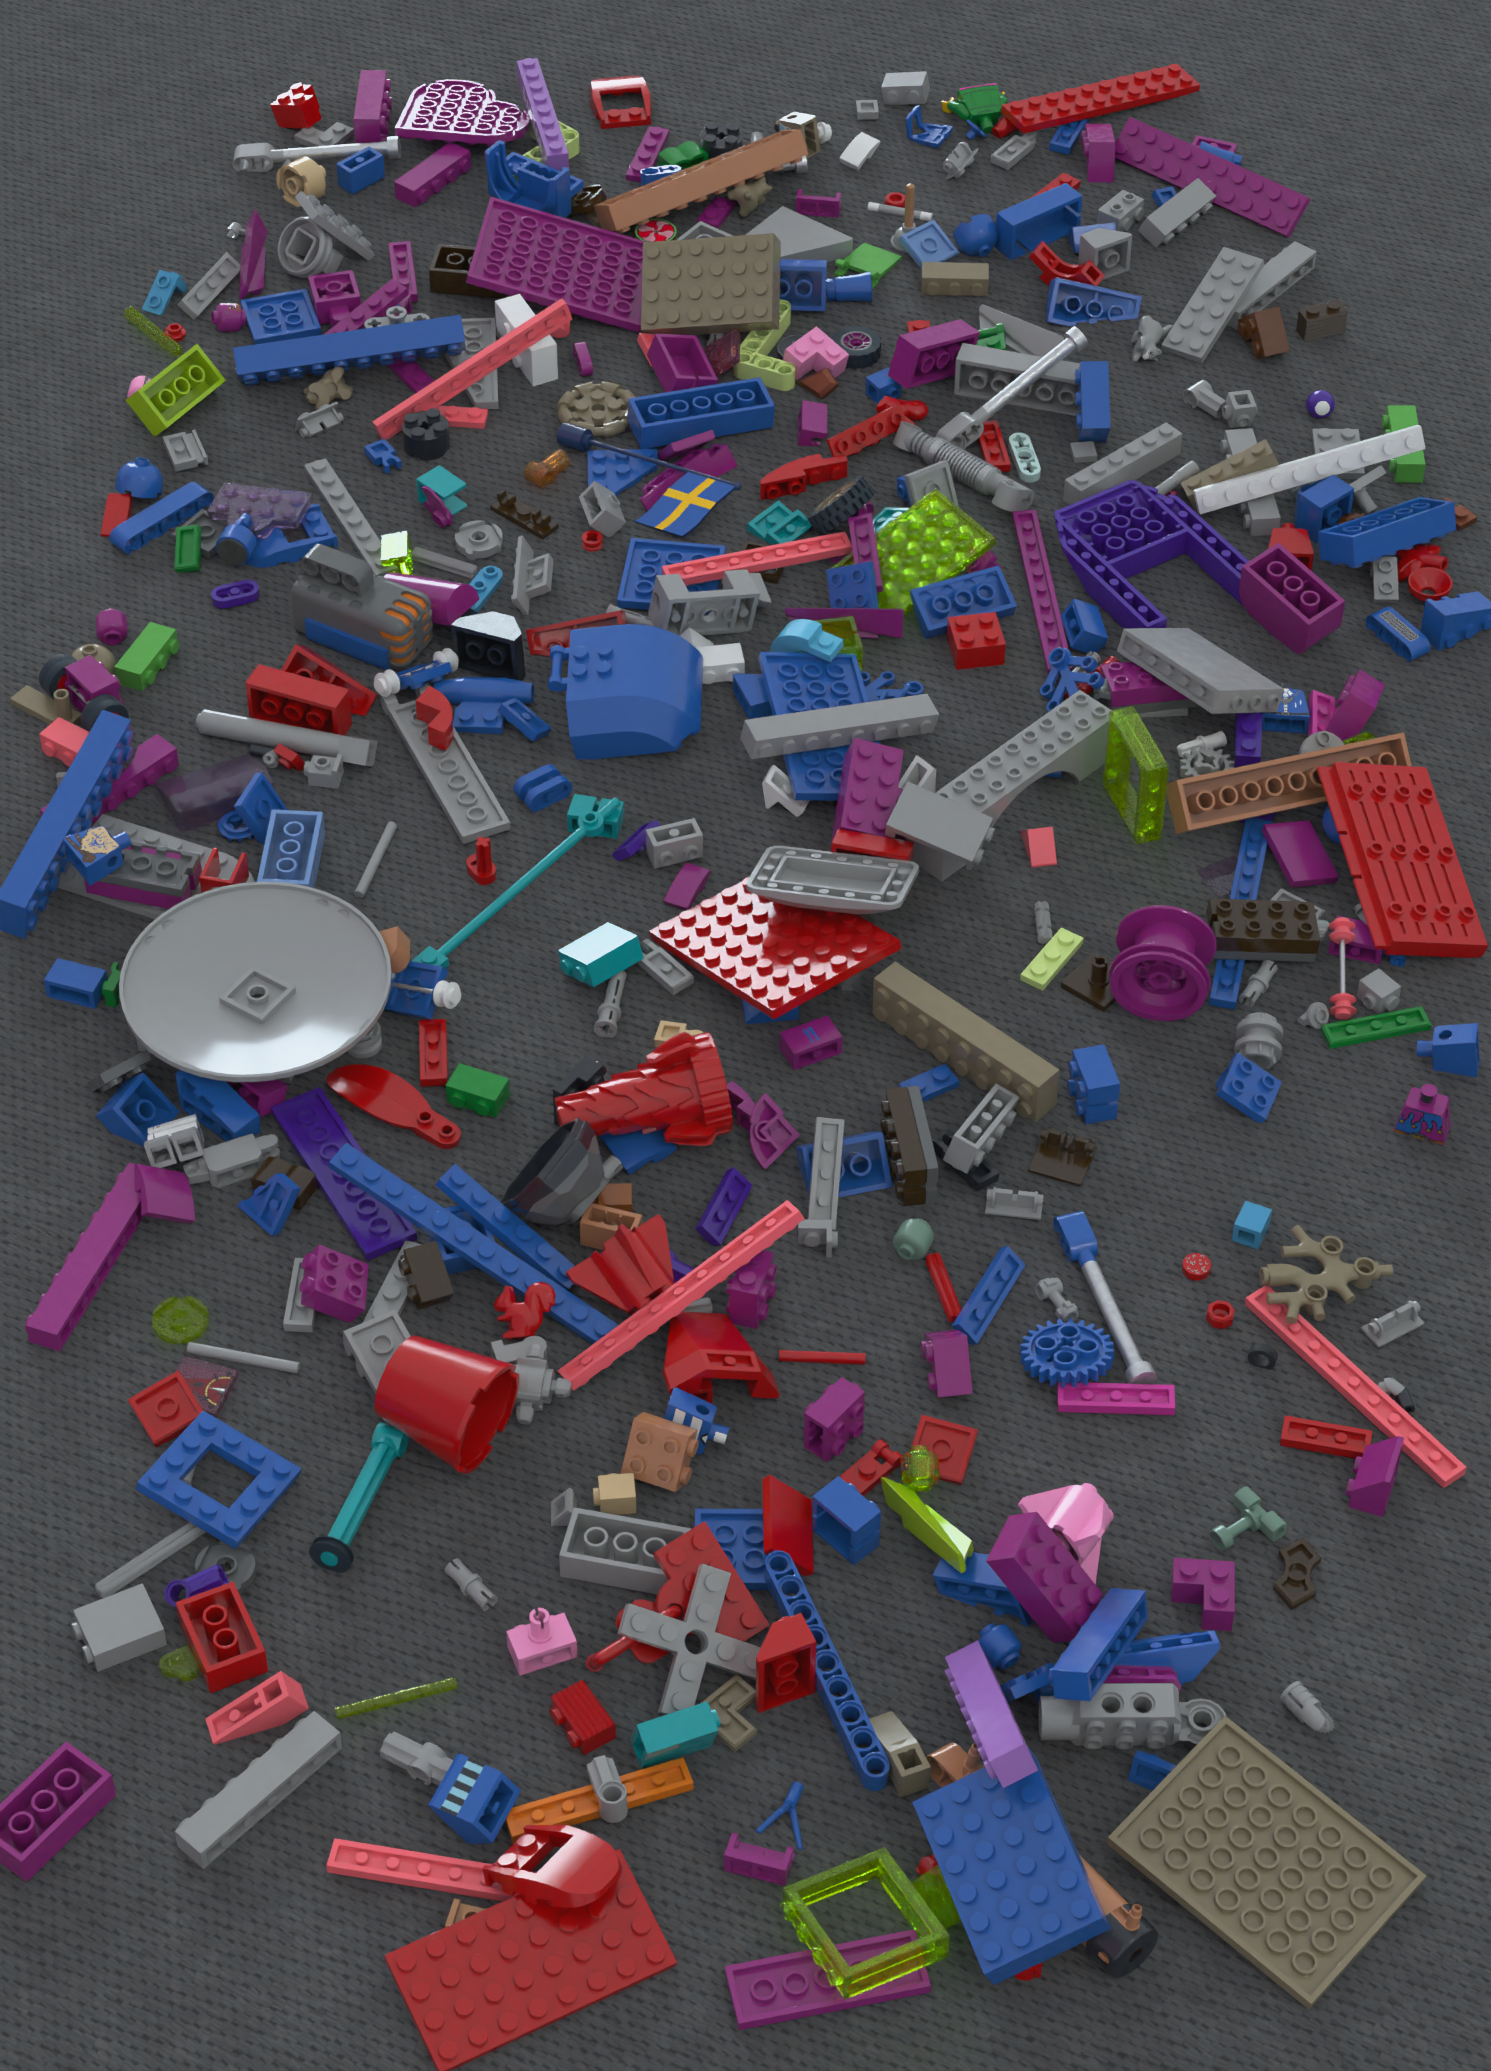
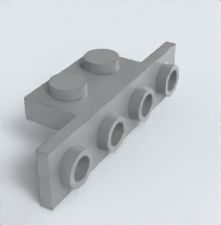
M522 535L518 537L516 548L514 588L511 600L516 609L519 608L523 615H528L530 599L551 591L554 559L549 553L533 559L534 551Z

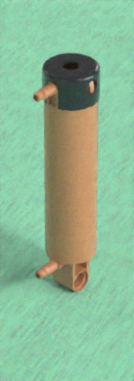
M951 1742L927 1755L926 1758L931 1766L930 1777L942 1788L984 1768V1764L981 1765L979 1763L980 1754L976 1743L972 1744L968 1754L959 1745ZM1081 1857L1112 1928L1082 1944L1086 1951L1113 1978L1124 1977L1139 1967L1153 1951L1158 1941V1931L1142 1916V1907L1139 1904H1134L1133 1906L1128 1904Z

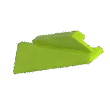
M881 1477L886 1503L901 1516L903 1526L960 1573L965 1572L966 1558L971 1557L974 1551L972 1540L927 1504L924 1505L912 1488Z

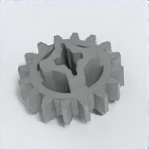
M1200 746L1199 751L1192 748L1190 749V754L1184 753L1183 759L1180 760V777L1189 778L1234 768V761L1230 760L1229 754L1222 755V749L1216 752L1213 751L1212 746L1208 750Z

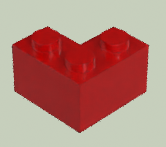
M297 83L290 87L291 90L277 96V100L270 104L279 127L309 129L322 119L319 112L320 105L312 85Z

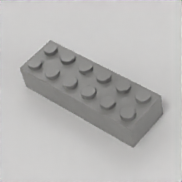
M962 343L956 358L954 394L990 400L1042 357ZM1061 360L1008 404L1076 416L1078 414V406H1075V392H1078V384H1075L1074 373L1075 369L1079 368L1080 363Z

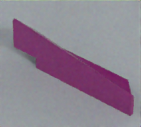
M254 209L246 225L245 241L242 245L240 299H244L250 293L256 296L264 288L266 248L263 246L268 231L256 209Z
M713 444L707 450L694 448L674 463V465L718 477L737 467L728 445ZM667 468L646 484L642 490L644 496L640 497L646 512L653 507L669 487L686 473Z
M785 608V616L791 621L797 619L816 621L822 624L823 631L839 638L878 639V635L902 639L903 609Z

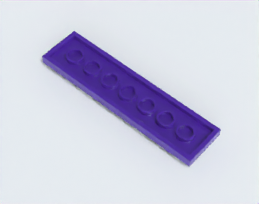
M320 1087L271 1107L273 1118L305 1167L316 1174L318 1187L367 1261L402 1247L405 1241L414 1242L418 1240L417 1232L408 1220L329 1168V1161L345 1143H348L363 1154L364 1152Z

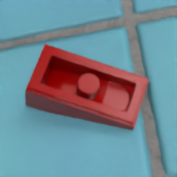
M108 494L101 536L109 537L111 531L116 526L130 518L133 509L132 496L130 494Z

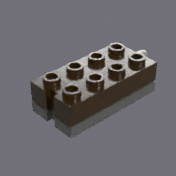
M1210 898L1204 921L1212 929L1216 938V952L1213 959L1314 962L1320 941L1325 940V934L1329 928L1328 921L1316 918L1313 902Z
M919 1085L909 1086L908 1089L907 1087L886 1089V1100L881 1101L882 1115L885 1119L880 1120L881 1132L888 1137L885 1140L886 1154L893 1158V1160H890L892 1177L897 1176L898 1180L895 1181L896 1197H902L903 1206L937 1203L936 1183H938L939 1168Z

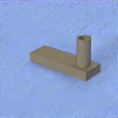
M26 685L10 698L11 705L49 725L58 717L74 725H78L81 722V713L71 708L69 692L66 689L56 690L54 692V699Z

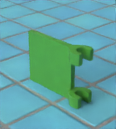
M863 243L844 260L837 259L835 261V266H838V269L834 272V276L842 277L847 273L848 269L859 273L871 271L873 289L878 284L880 278L891 270L902 259V256Z

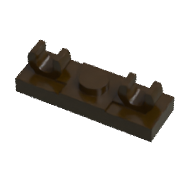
M505 489L497 494V501L490 505L491 511L542 540L559 528V524L553 521L549 514L545 516L541 514L540 509L536 510L516 500V496L514 494L509 496L506 494Z

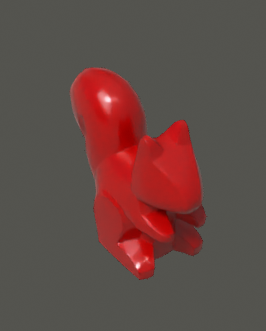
M886 395L876 406V414L896 404H900L906 422L914 425L913 421L923 420L929 412L928 406L922 401H906Z
M545 1282L533 1283L525 1292L524 1302L516 1301L512 1286L506 1285L504 1287L503 1293L494 1303L496 1311L505 1312V1314L497 1317V1321L509 1323V1330L503 1333V1339L516 1340L535 1336V1332L543 1322L544 1312H550L551 1307L555 1305L556 1295L551 1285Z

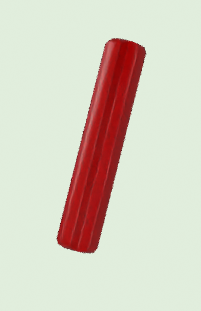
M938 1252L929 1253L926 1256V1265L947 1319L950 1323H954L962 1310L941 1255Z

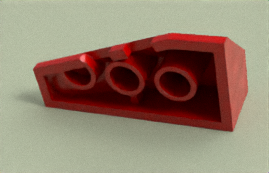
M295 644L281 669L282 671L349 689L350 707L353 714L366 716L378 694L306 646Z

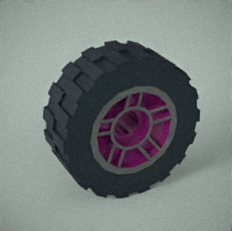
M864 326L844 327L833 335L832 340L849 354L846 368L863 369L868 366L870 367L877 363L881 357V337L871 328Z

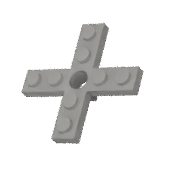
M706 1564L699 1565L684 1621L630 1603L626 1604L618 1635L672 1652L671 1655H674L658 1713L667 1715L695 1705L706 1664L756 1680V1657L761 1647L715 1632L731 1573ZM689 1632L696 1634L701 1641V1649L698 1654L690 1653L685 1647V1637Z

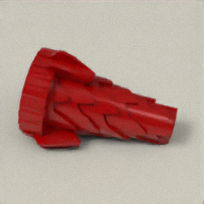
M686 1032L679 1033L646 1056L647 1062L637 1064L638 1069L614 1074L611 1076L612 1080L593 1085L587 1090L554 1098L560 1127L569 1121L579 1118L590 1124L596 1136L609 1133L612 1135H624L642 1130L643 1134L667 1129L664 1133L666 1143L706 1147L710 1146L718 1135L726 1134L733 1130L732 1110L727 1084L717 1048L709 1032L697 1035H690Z

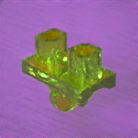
M939 1865L912 1882L911 1886L915 1895L922 1897L927 1907L924 1913L927 1924L935 1926L937 1933L944 1932L952 1925L962 1921Z

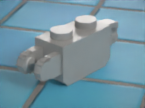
M252 1133L204 1149V1155L201 1158L183 1166L184 1173L189 1184L209 1181L211 1186L217 1188L251 1178L268 1156L280 1158V1149L277 1148L279 1146V1138L272 1134L255 1138Z

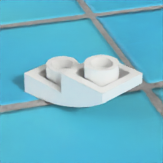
M861 132L842 153L840 163L859 170L865 160L871 158L880 141Z

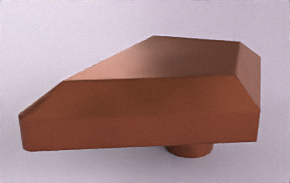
M827 368L797 382L798 385L821 400L825 399L839 386Z

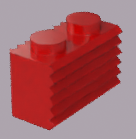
M583 1680L552 1695V1709L549 1710L550 1716L556 1726L562 1725L567 1731L565 1735L573 1749L578 1747L582 1754L586 1755L616 1739L615 1723Z

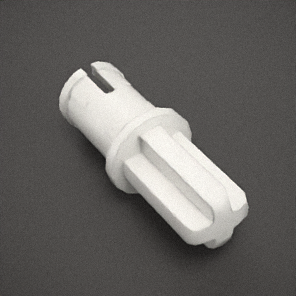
M1222 731L1204 737L1200 735L1197 736L1196 740L1178 745V755L1183 758L1184 753L1190 754V749L1192 748L1199 751L1200 746H1203L1205 750H1208L1210 746L1213 749L1225 747L1227 739Z

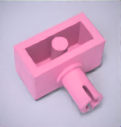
M538 1608V1616H536V1611L533 1609L529 1615L530 1624L518 1625L506 1631L507 1647L519 1676L577 1657V1641L565 1613L554 1616L549 1615L546 1609Z

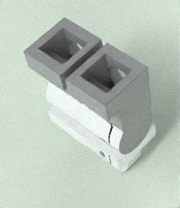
M196 1114L148 1128V1141L144 1142V1147L152 1167L162 1168L176 1164L177 1155L180 1162L204 1155V1137Z

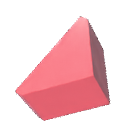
M1053 827L1021 830V836L1031 868L1057 865Z

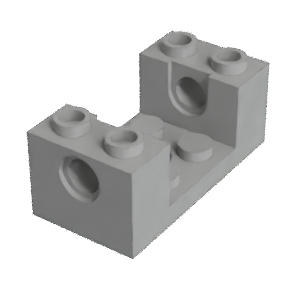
M747 569L724 571L722 590L689 592L680 574L656 575L648 615L654 627L670 631L679 636L689 627L700 635L741 633L752 629L760 592ZM713 610L707 616H704L706 612Z

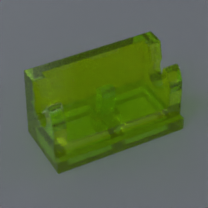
M403 531L382 535V566L396 565L398 567L396 570L388 571L387 574L397 572L412 575V547L408 532Z

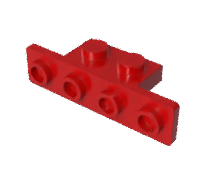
M896 404L827 439L832 457L841 455L847 457L848 455L858 454L863 451L862 448L875 445L880 442V439L897 431L901 421H906L901 405Z

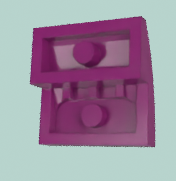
M141 1164L134 1165L135 1192L141 1193L142 1216L180 1223H192L195 1221L192 1191L185 1173Z

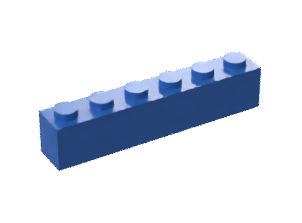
M1110 1588L1105 1597L1100 1600L1094 1612L1090 1614L1084 1626H1081L1076 1637L1071 1640L1068 1648L1061 1654L1055 1666L1050 1669L1049 1684L1053 1686L1055 1699L1092 1700L1148 1619L1146 1590Z

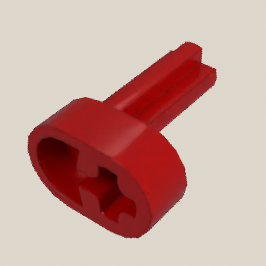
M480 836L475 843L476 854L468 857L466 866L468 874L476 883L488 885L496 880V867L491 858L490 839L488 837L483 839Z

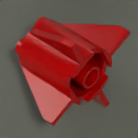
M659 1214L637 1228L633 1227L632 1231L622 1224L618 1227L615 1235L603 1244L604 1249L601 1254L596 1250L589 1258L566 1271V1275L572 1283L626 1312L628 1316H632L675 1283L666 1224Z

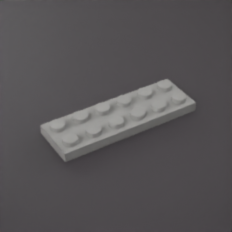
M1223 247L1161 344L1162 350L1202 364L1264 267V259Z

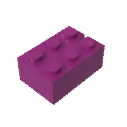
M654 335L647 356L664 392L717 384L718 379L697 336Z

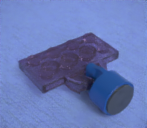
M223 483L207 510L208 519L228 521V526L225 527L216 542L218 555L229 564L243 565L249 560L256 548V538L261 537L264 540L271 534L274 527L297 530L313 502L312 493Z

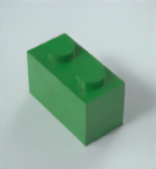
M459 1063L446 1084L448 1103H451L456 1108L464 1107L474 1110L482 1116L497 1117L510 1096L509 1078Z

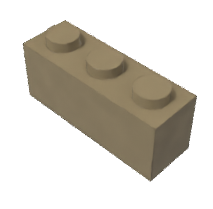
M922 262L921 295L988 296L989 263Z

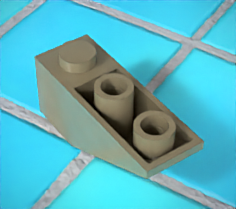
M892 1711L870 1718L869 1720L889 1760V1776L900 1798L929 1788L931 1766L918 1741Z

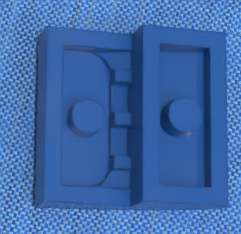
M642 1130L624 1135H612L609 1133L599 1136L611 1153L620 1160L621 1165H623V1168L629 1175L651 1160L655 1164L677 1150L674 1143L665 1142V1132L663 1130L643 1134Z

